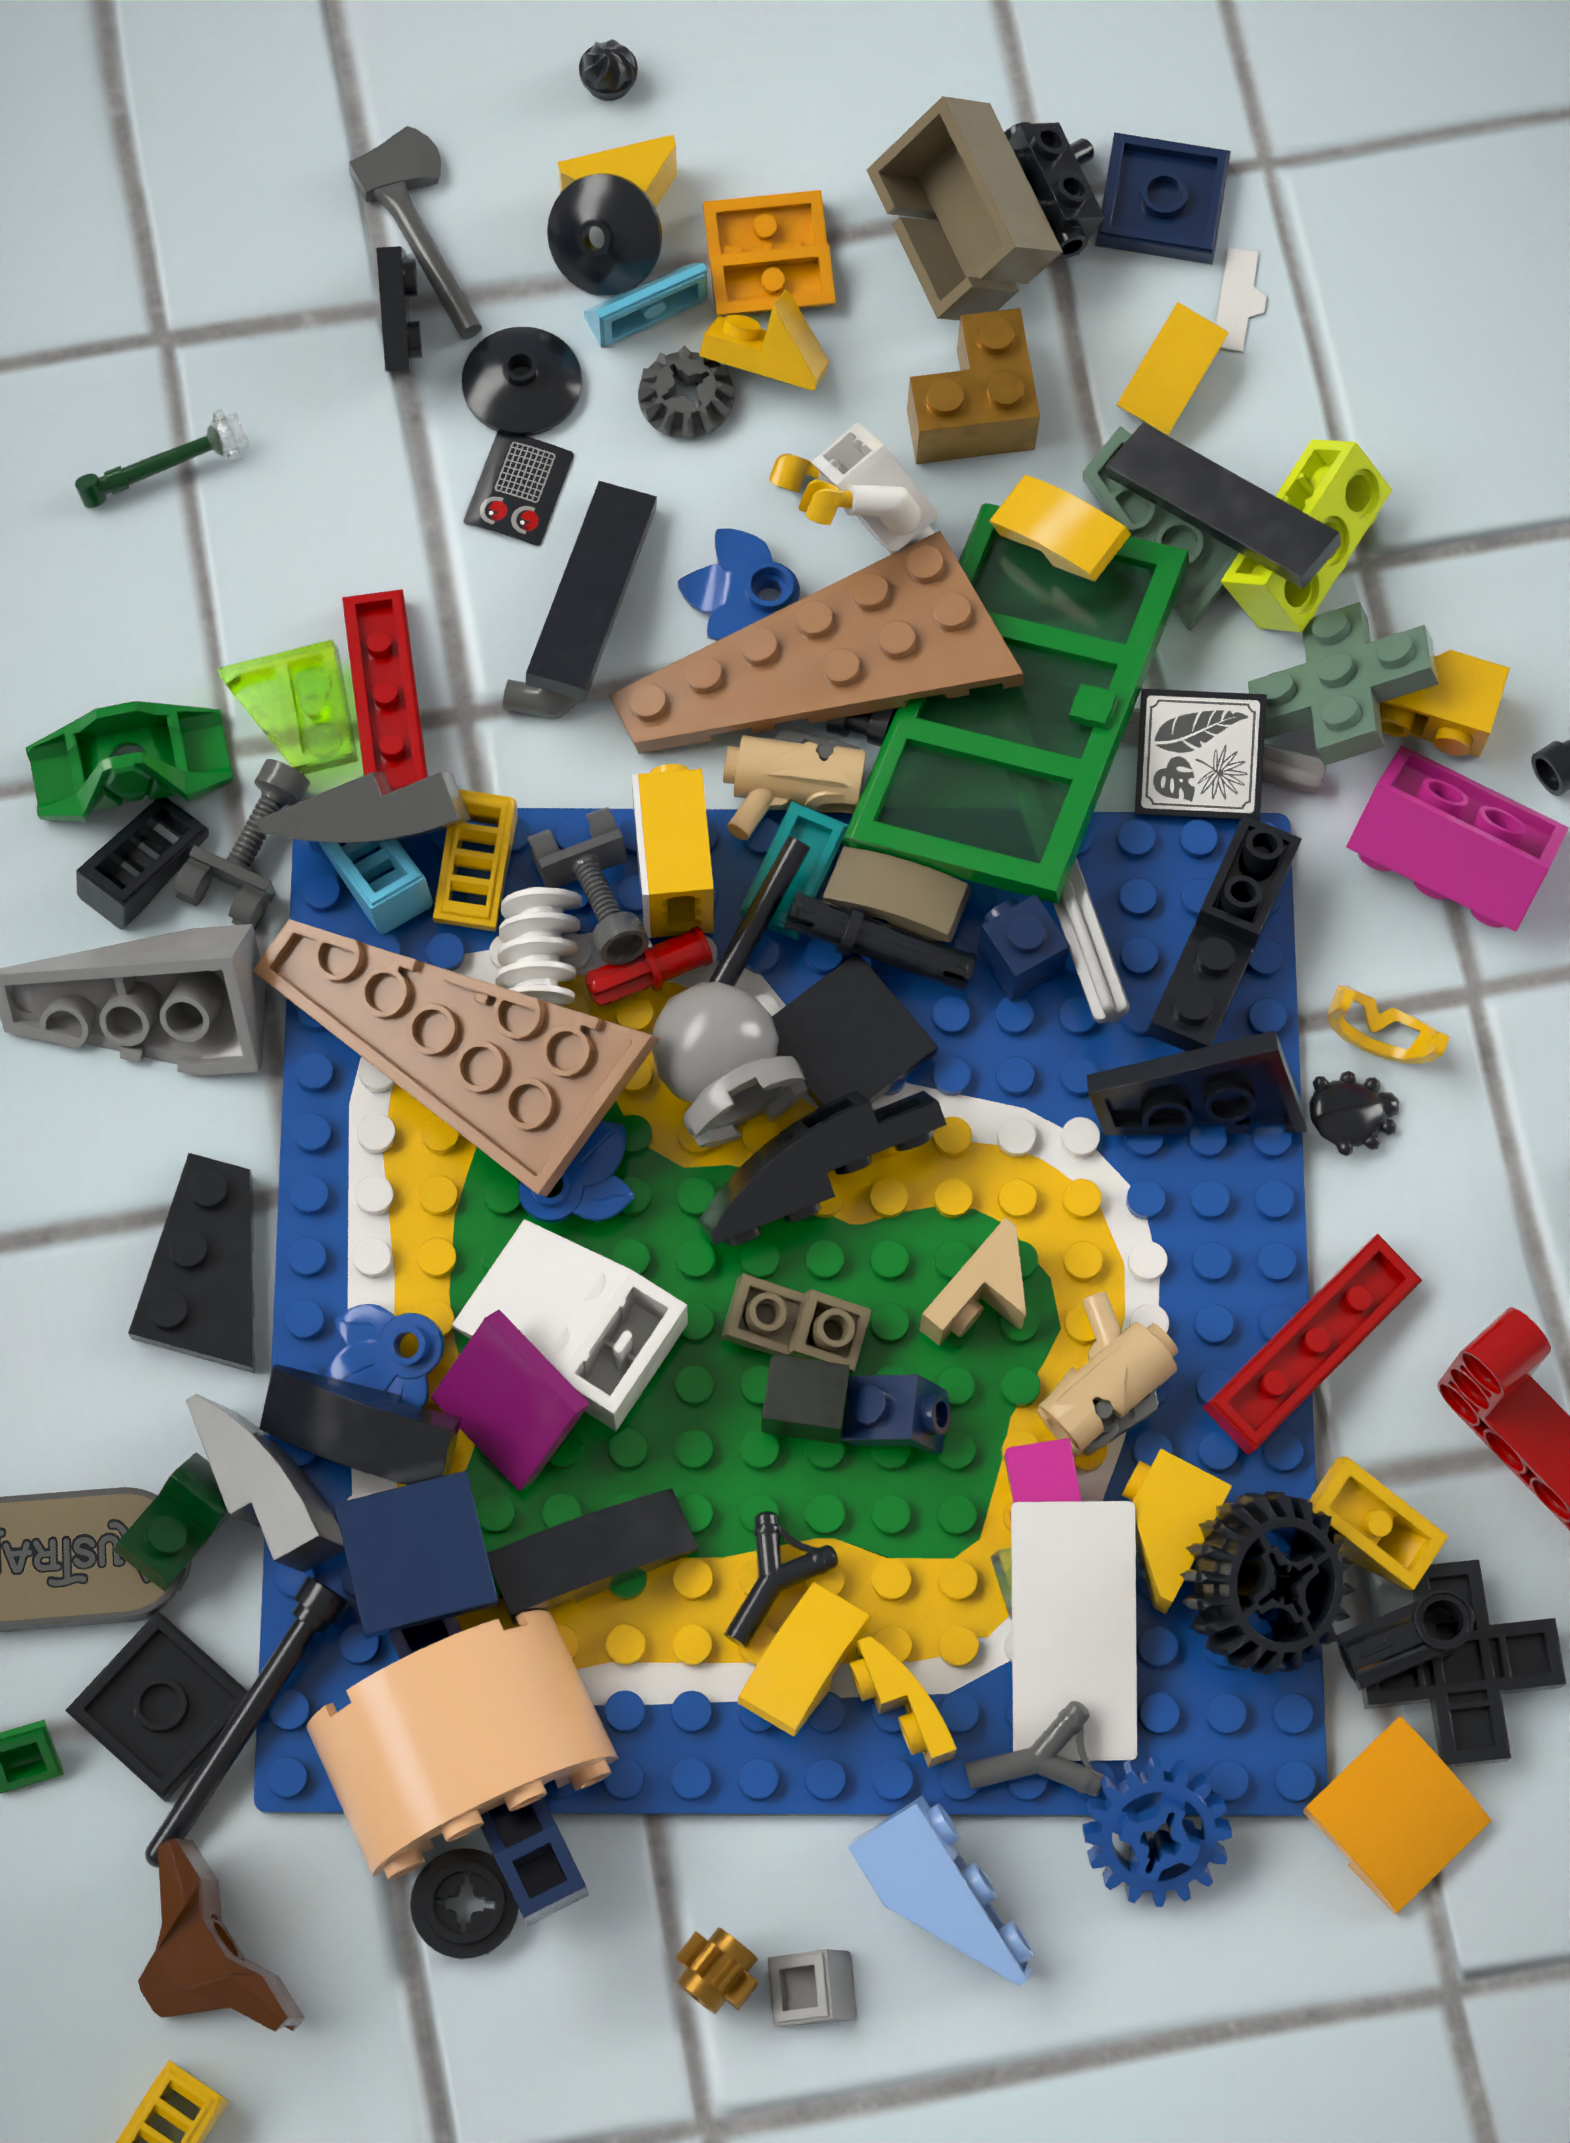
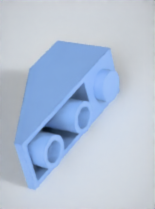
M922 1795L856 1837L849 1844V1851L885 1907L1016 1985L1020 1986L1028 1981L1032 1968L1027 1960L1034 1956L1033 1950L1014 1921H1010L1006 1925L1001 1921L990 1901L997 1898L993 1885L978 1863L974 1862L968 1867L953 1844L960 1839V1835L953 1821L940 1804L930 1808Z

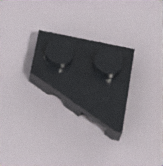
M401 246L378 247L376 252L385 372L412 371V358H422L420 321H410L409 297L418 296L415 259L407 260L406 251Z

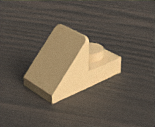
M1007 1217L1004 1218L922 1313L919 1330L938 1346L942 1344L951 1332L960 1338L970 1329L984 1310V1307L978 1302L980 1298L1015 1327L1022 1329L1026 1317L1017 1230L1016 1225Z

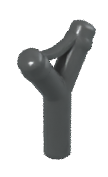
M1071 1701L1058 1713L1057 1718L1030 1748L964 1763L970 1789L1037 1774L1073 1788L1081 1794L1098 1796L1103 1790L1100 1780L1104 1777V1774L1094 1770L1084 1746L1083 1725L1090 1717L1088 1709L1078 1701ZM1075 1734L1077 1751L1084 1766L1057 1755Z

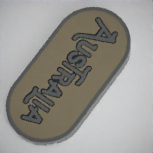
M119 1487L0 1497V1632L133 1622L153 1616L157 1611L164 1608L167 1602L175 1596L176 1592L181 1590L187 1580L192 1561L165 1592L113 1551L121 1537L158 1495L139 1488Z

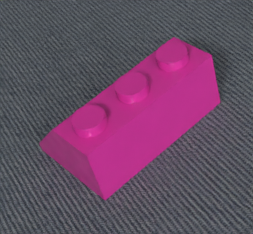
M1401 745L1378 781L1346 848L1358 853L1359 859L1373 869L1383 872L1392 870L1413 880L1416 888L1429 897L1439 900L1449 898L1471 909V914L1480 922L1494 928H1503L1505 926L1516 932L1540 888L1569 827Z

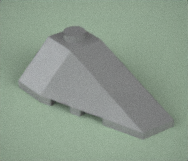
M253 924L192 928L0 968V1018L4 1032L73 1048H79L84 1043L120 1051L121 1059L139 1063L143 1057L177 1064L178 1072L196 1076L259 1072L262 1067L266 981L252 971L261 959Z

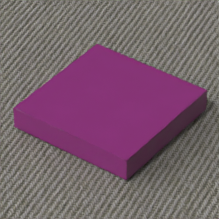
M500 1309L484 1318L430 1397L446 1414L461 1417L459 1428L518 1491H521L535 1481L590 1405Z

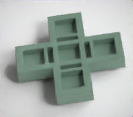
M1357 602L1336 610L1324 612L1309 621L1303 631L1306 663L1248 681L1249 693L1267 694L1264 740L1313 724L1316 750L1325 766L1383 748L1384 739L1379 703L1438 685L1439 682L1433 641L1425 625L1394 633L1371 642L1368 618L1361 603Z

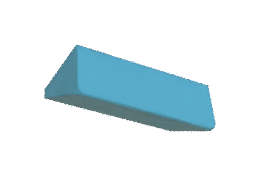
M703 262L683 265L584 310V318L599 345L606 347L705 302L708 299L707 268Z

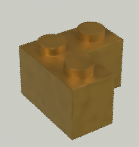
M1021 308L961 315L957 342L960 371L910 377L907 415L916 464L1035 450L1040 413Z

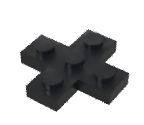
M1479 1559L1431 1564L1413 1590L1414 1602L1420 1600L1431 1591L1446 1589L1457 1592L1466 1598L1473 1609L1475 1618L1473 1632L1468 1640L1449 1656L1435 1658L1362 1689L1364 1709L1430 1702L1438 1755L1449 1768L1507 1762L1512 1757L1501 1695L1558 1689L1567 1684L1556 1618L1490 1625ZM1437 1607L1429 1608L1424 1612L1423 1622L1429 1635L1444 1641L1454 1638L1457 1626L1451 1613Z

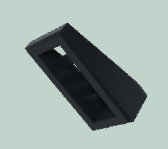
M167 797L155 799L76 870L77 895L83 902L117 928L123 930L147 907L190 858L189 854L193 846L199 847L209 836V829ZM159 823L179 839L172 844L156 832L154 828ZM141 842L156 852L159 857L156 860L138 846ZM126 861L141 874L135 877L121 867V865Z

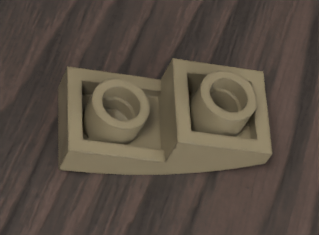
M844 846L822 898L825 902L850 910L852 905L865 909L864 916L887 920L889 925L937 941L951 942L970 896L971 889L968 883L930 867L887 854Z
M743 1273L737 1278L720 1339L771 1355H784L850 1365L849 1373H852L856 1368L872 1309L813 1289L804 1294Z

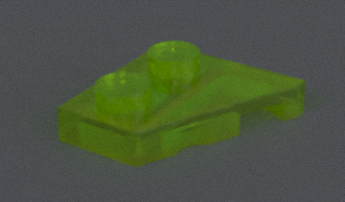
M333 640L218 668L219 677L292 768L305 775L358 761L339 649Z

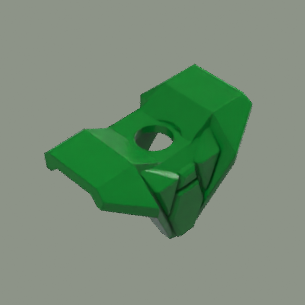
M132 701L96 708L25 747L31 765L37 799V816L40 820L87 822L92 809L98 811L122 805L123 799L130 803L141 801L146 795L149 799L154 800L178 794L187 802H190L233 782V772L228 757L221 709ZM124 746H136L145 752L113 756L118 749Z

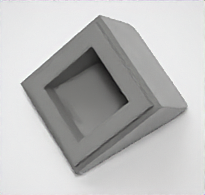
M823 1949L768 1957L774 2027L841 2022L856 2018L850 1952L846 1950Z

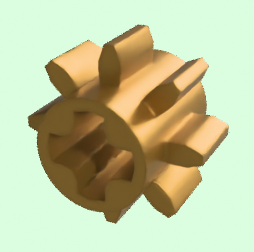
M720 1927L716 1929L709 1940H706L695 1931L675 1956L676 1961L686 1968L676 1980V1983L693 1999L715 2015L726 2001L739 2010L758 1986V1981L748 1973L758 1961V1958L742 1943Z

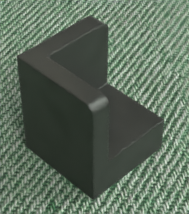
M773 1355L770 1359L761 1432L839 1444L850 1365Z

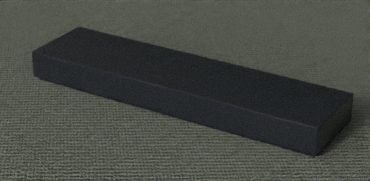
M1144 422L1106 464L1107 474L1110 479L1302 589L1307 586L1341 545L1338 531Z
M602 481L598 482L527 668L526 685L586 701L654 517L657 496Z

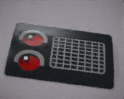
M497 432L463 522L466 525L500 533L539 546L574 457L573 452L534 438Z

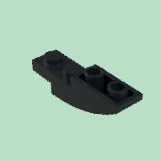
M1243 815L1200 909L1193 930L1150 1022L1146 1035L1184 1051L1195 1050L1213 1044L1302 838Z
M853 1091L821 1106L769 1140L738 1168L718 1191L700 1217L699 1223L703 1233L714 1245L724 1241L725 1246H735L756 1238L761 1234L760 1226L784 1217L785 1222H795L818 1213L821 1210L820 1202L835 1197L827 1172L835 1170L838 1175L852 1173L871 1164L873 1161L871 1155L894 1146L896 1151H904L925 1144L932 1139L930 1131L947 1125L939 1101L925 1091H921L873 1110L867 1098L859 1092Z

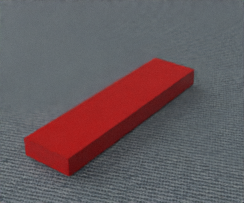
M403 589L342 597L364 775L371 772L385 773L392 792L428 777Z
M1376 1234L1202 1408L1249 1455L1422 1282V1279L1379 1234Z

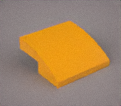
M821 190L703 202V218L716 317L771 312L773 305L784 290L789 291L799 309L833 306L836 304Z
M1401 1716L1384 1730L1303 1810V1813L1351 1861L1348 1866L1395 1915L1492 1821L1450 1768Z

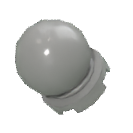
M699 982L669 998L655 1021L652 1035L660 1038L652 1049L657 1076L673 1095L692 1104L685 1112L683 1123L701 1148L716 1147L741 1138L742 1135L737 1126L762 1112L765 1113L769 1122L775 1120L795 1105L807 1091L804 1083L806 1079L797 1060L792 1056L776 1057L779 1037L772 1016L749 990L720 982Z

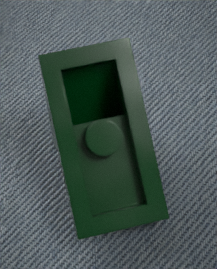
M196 1452L168 1477L158 1496L121 1537L113 1550L165 1592L230 1516L209 1462Z

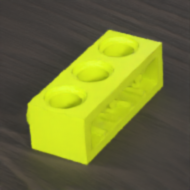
M1312 439L1275 496L1339 532L1341 545L1307 586L1302 589L1241 553H1238L1222 578L1221 583L1258 628L1301 633L1304 631L1390 495L1391 487L1357 442Z

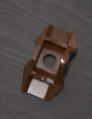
M172 1838L158 1845L162 1925L156 1950L138 1980L140 1991L153 2012L161 2018L232 2008L274 2032H277L283 2026L294 2031L305 2018L278 1975L246 1959L222 1922L219 1881L194 1841Z

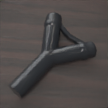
M772 1511L760 1512L754 1518L758 1579L724 1633L725 1637L743 1648H747L781 1591L817 1575H823L828 1570L838 1566V1556L833 1547L825 1545L816 1548L797 1541L779 1525V1517ZM780 1537L792 1547L806 1552V1554L782 1564Z

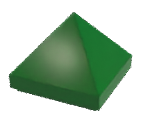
M45 1719L0 1732V1794L64 1775L63 1766Z

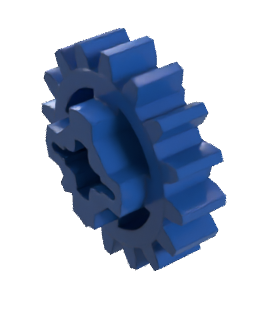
M1158 1755L1150 1756L1148 1771L1141 1773L1137 1771L1130 1761L1124 1762L1123 1768L1126 1779L1118 1783L1114 1779L1104 1776L1100 1781L1106 1799L1088 1798L1086 1803L1089 1816L1096 1820L1082 1825L1085 1843L1094 1845L1087 1851L1092 1869L1105 1867L1102 1876L1104 1884L1109 1890L1119 1886L1124 1881L1126 1883L1125 1890L1128 1901L1134 1904L1141 1897L1143 1891H1150L1152 1893L1156 1907H1163L1166 1891L1176 1890L1178 1896L1186 1902L1191 1899L1188 1883L1196 1879L1199 1883L1209 1887L1213 1883L1207 1866L1209 1862L1226 1864L1228 1860L1224 1846L1217 1842L1232 1838V1829L1229 1821L1220 1818L1227 1811L1224 1799L1221 1794L1209 1795L1212 1785L1209 1776L1204 1772L1189 1781V1771L1184 1760L1178 1759L1171 1771L1167 1772L1162 1770ZM1186 1801L1200 1815L1201 1830L1195 1828L1193 1821L1184 1818L1186 1813L1184 1805ZM1167 1822L1169 1832L1158 1829L1161 1824ZM1145 1831L1155 1833L1154 1837L1149 1838L1148 1842ZM1112 1833L1118 1834L1120 1841L1130 1844V1857L1128 1861L1119 1854L1113 1845Z

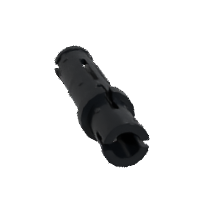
M796 891L783 929L792 930L837 946L836 953L846 957L849 956L850 952H854L952 987L961 993L965 991L968 984L966 979L970 980L977 954L962 951L864 916L865 909L852 905L850 910L803 894L802 891Z

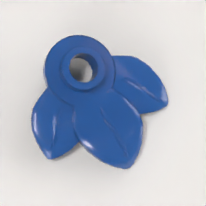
M721 528L715 532V551L718 564L698 569L678 580V589L688 604L703 614L711 615L707 625V637L715 641L759 621L800 599L798 579L790 569L780 563L773 562L767 544L753 534L731 528ZM773 588L780 593V597L776 600L766 601L762 600L758 594L763 589Z
M601 1121L558 1180L563 1188L556 1197L547 1198L538 1195L519 1181V1199L524 1210L532 1218L545 1223L560 1222L572 1215L598 1222L613 1218L622 1212L634 1199V1193L629 1186L613 1175L619 1167L626 1150L627 1133L624 1125L610 1121Z
M376 1304L357 1305L335 1319L336 1329L348 1346L336 1354L329 1364L325 1376L402 1395V1403L424 1408L429 1397L428 1374L436 1369L444 1353V1338L439 1326L425 1315L405 1313L395 1316L389 1310ZM413 1333L418 1339L419 1348L414 1356L406 1358L401 1352L400 1344L407 1334Z

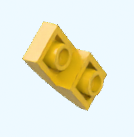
M1177 302L1116 406L1168 436L1229 332Z
M1026 474L989 520L1000 536L1040 550L1052 566L1094 582L1131 535L1126 526L1096 507L1056 486Z
M813 1582L759 1660L738 1696V1704L795 1737L830 1691L833 1674L855 1647L857 1641L868 1630L870 1614Z
M868 1636L858 1640L856 1647L858 1660L849 1663V1668L861 1700L866 1701L873 1698L879 1714L903 1705L905 1706L907 1714L898 1717L904 1740L911 1755L923 1753L928 1768L953 1759L957 1748L942 1716L920 1682L896 1656L874 1638Z

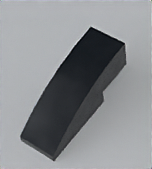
M275 1364L271 1371L259 1429L328 1460L397 1483L410 1485L449 1475L461 1417L402 1403V1395Z
M671 1488L564 1522L488 1552L487 1555L493 1578L514 1625L518 1623L516 1616L522 1612L531 1610L547 1611L573 1599L578 1603L698 1551V1546Z

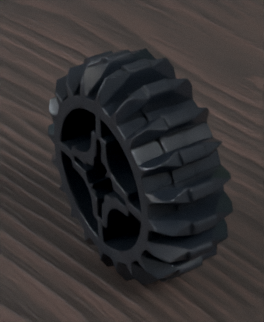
M1266 1491L1265 1494L1245 1493L1237 1497V1503H1224L1221 1506H1216L1218 1521L1206 1520V1522L1198 1524L1205 1539L1204 1544L1194 1543L1186 1547L1189 1553L1196 1559L1195 1568L1180 1574L1186 1581L1193 1583L1194 1593L1185 1598L1181 1603L1189 1609L1199 1610V1614L1190 1628L1198 1634L1208 1635L1205 1649L1210 1650L1215 1655L1224 1656V1662L1229 1663L1230 1666L1245 1670L1251 1669L1253 1673L1270 1675L1272 1672L1276 1673L1277 1671L1289 1673L1299 1670L1301 1661L1312 1662L1313 1660L1321 1659L1320 1644L1329 1645L1332 1642L1339 1641L1332 1626L1333 1622L1343 1621L1351 1617L1340 1606L1342 1596H1347L1356 1591L1350 1584L1343 1582V1572L1355 1563L1346 1556H1338V1551L1346 1537L1340 1535L1337 1531H1328L1332 1517L1322 1511L1314 1514L1312 1502H1308L1301 1497L1285 1496L1284 1492ZM1270 1530H1275L1285 1539L1290 1548L1285 1552H1280L1276 1545L1269 1544L1264 1534ZM1253 1613L1258 1614L1260 1619L1268 1620L1272 1631L1260 1635L1252 1628L1246 1618Z

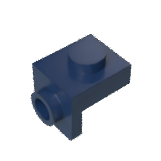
M918 1374L849 1376L842 1441L854 1447L914 1446L928 1454L942 1453L944 1434L948 1431L951 1422V1409L946 1389Z

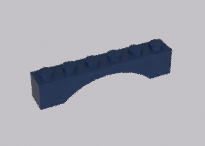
M454 1616L388 1633L399 1658L402 1659L433 1643L462 1632V1629ZM543 1797L515 1811H509L506 1803L481 1814L484 1824L480 1828L527 1927L589 1896L586 1884Z

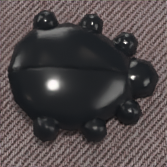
M1346 1071L1341 1073L1339 1081L1333 1080L1329 1082L1324 1076H1317L1312 1082L1315 1091L1309 1102L1310 1118L1320 1135L1336 1145L1340 1154L1348 1156L1352 1154L1353 1146L1359 1147L1363 1144L1370 1150L1378 1149L1381 1141L1377 1135L1380 1132L1387 1135L1395 1133L1397 1125L1393 1119L1388 1118L1398 1114L1399 1100L1392 1092L1378 1093L1380 1081L1375 1077L1367 1078L1362 1085L1356 1082L1353 1072Z

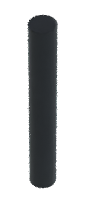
M791 836L787 837L709 982H720L735 987L810 850L808 845Z

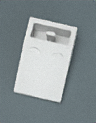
M524 1219L453 1322L452 1328L471 1339L484 1318L500 1309L590 1403L585 1412L614 1431H617L688 1325L687 1304L633 1270Z

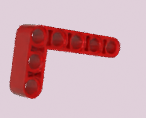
M1510 1307L1458 1354L1439 1380L1437 1387L1451 1409L1570 1531V1416L1531 1377L1551 1352L1548 1339L1536 1323L1526 1314Z

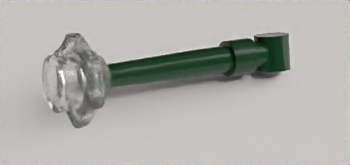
M218 409L213 413V418L207 427V436L126 467H115L103 472L104 475L99 478L96 474L92 473L79 477L75 482V487L83 505L87 508L97 507L105 502L106 494L112 492L114 495L130 488L129 485L211 450H214L220 456L230 458L232 461L243 459L240 450L250 447V444L237 413L225 416L222 409Z

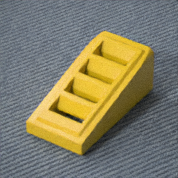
M459 789L471 818L469 821L498 825V828L466 822L447 828L433 921L496 932L518 819L517 803L514 798ZM462 842L495 846L494 854L461 849ZM463 867L491 872L490 880L456 875L457 868ZM453 891L487 896L486 906L452 901Z
M168 2060L116 2143H138L141 2137L149 2143H175L150 2126L156 2114H159L186 2133L180 2143H203L230 2101L174 2062ZM173 2090L201 2108L194 2121L166 2102Z

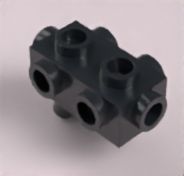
M1021 122L1011 126L1004 133L1063 251L1057 258L1066 259L1079 255L1086 248L1089 239L1105 218L1080 167L1093 158L1094 148L1092 144L1084 138L1069 144L1059 122L1035 124Z

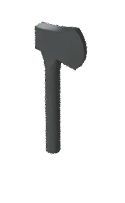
M406 126L378 147L349 161V172L365 201L369 202L375 199L394 218L461 339H470L481 331L482 326L418 215L408 193V190L438 184L441 176V158L437 146L427 135L415 128Z

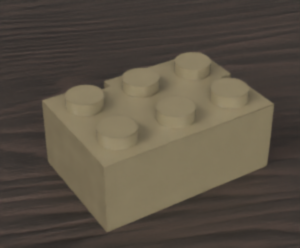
M942 96L866 170L887 214L926 219L938 218L939 220L932 221L899 217L892 224L937 319L960 320L961 315L998 311L1019 292L1016 283L1028 284L1063 252L990 103Z

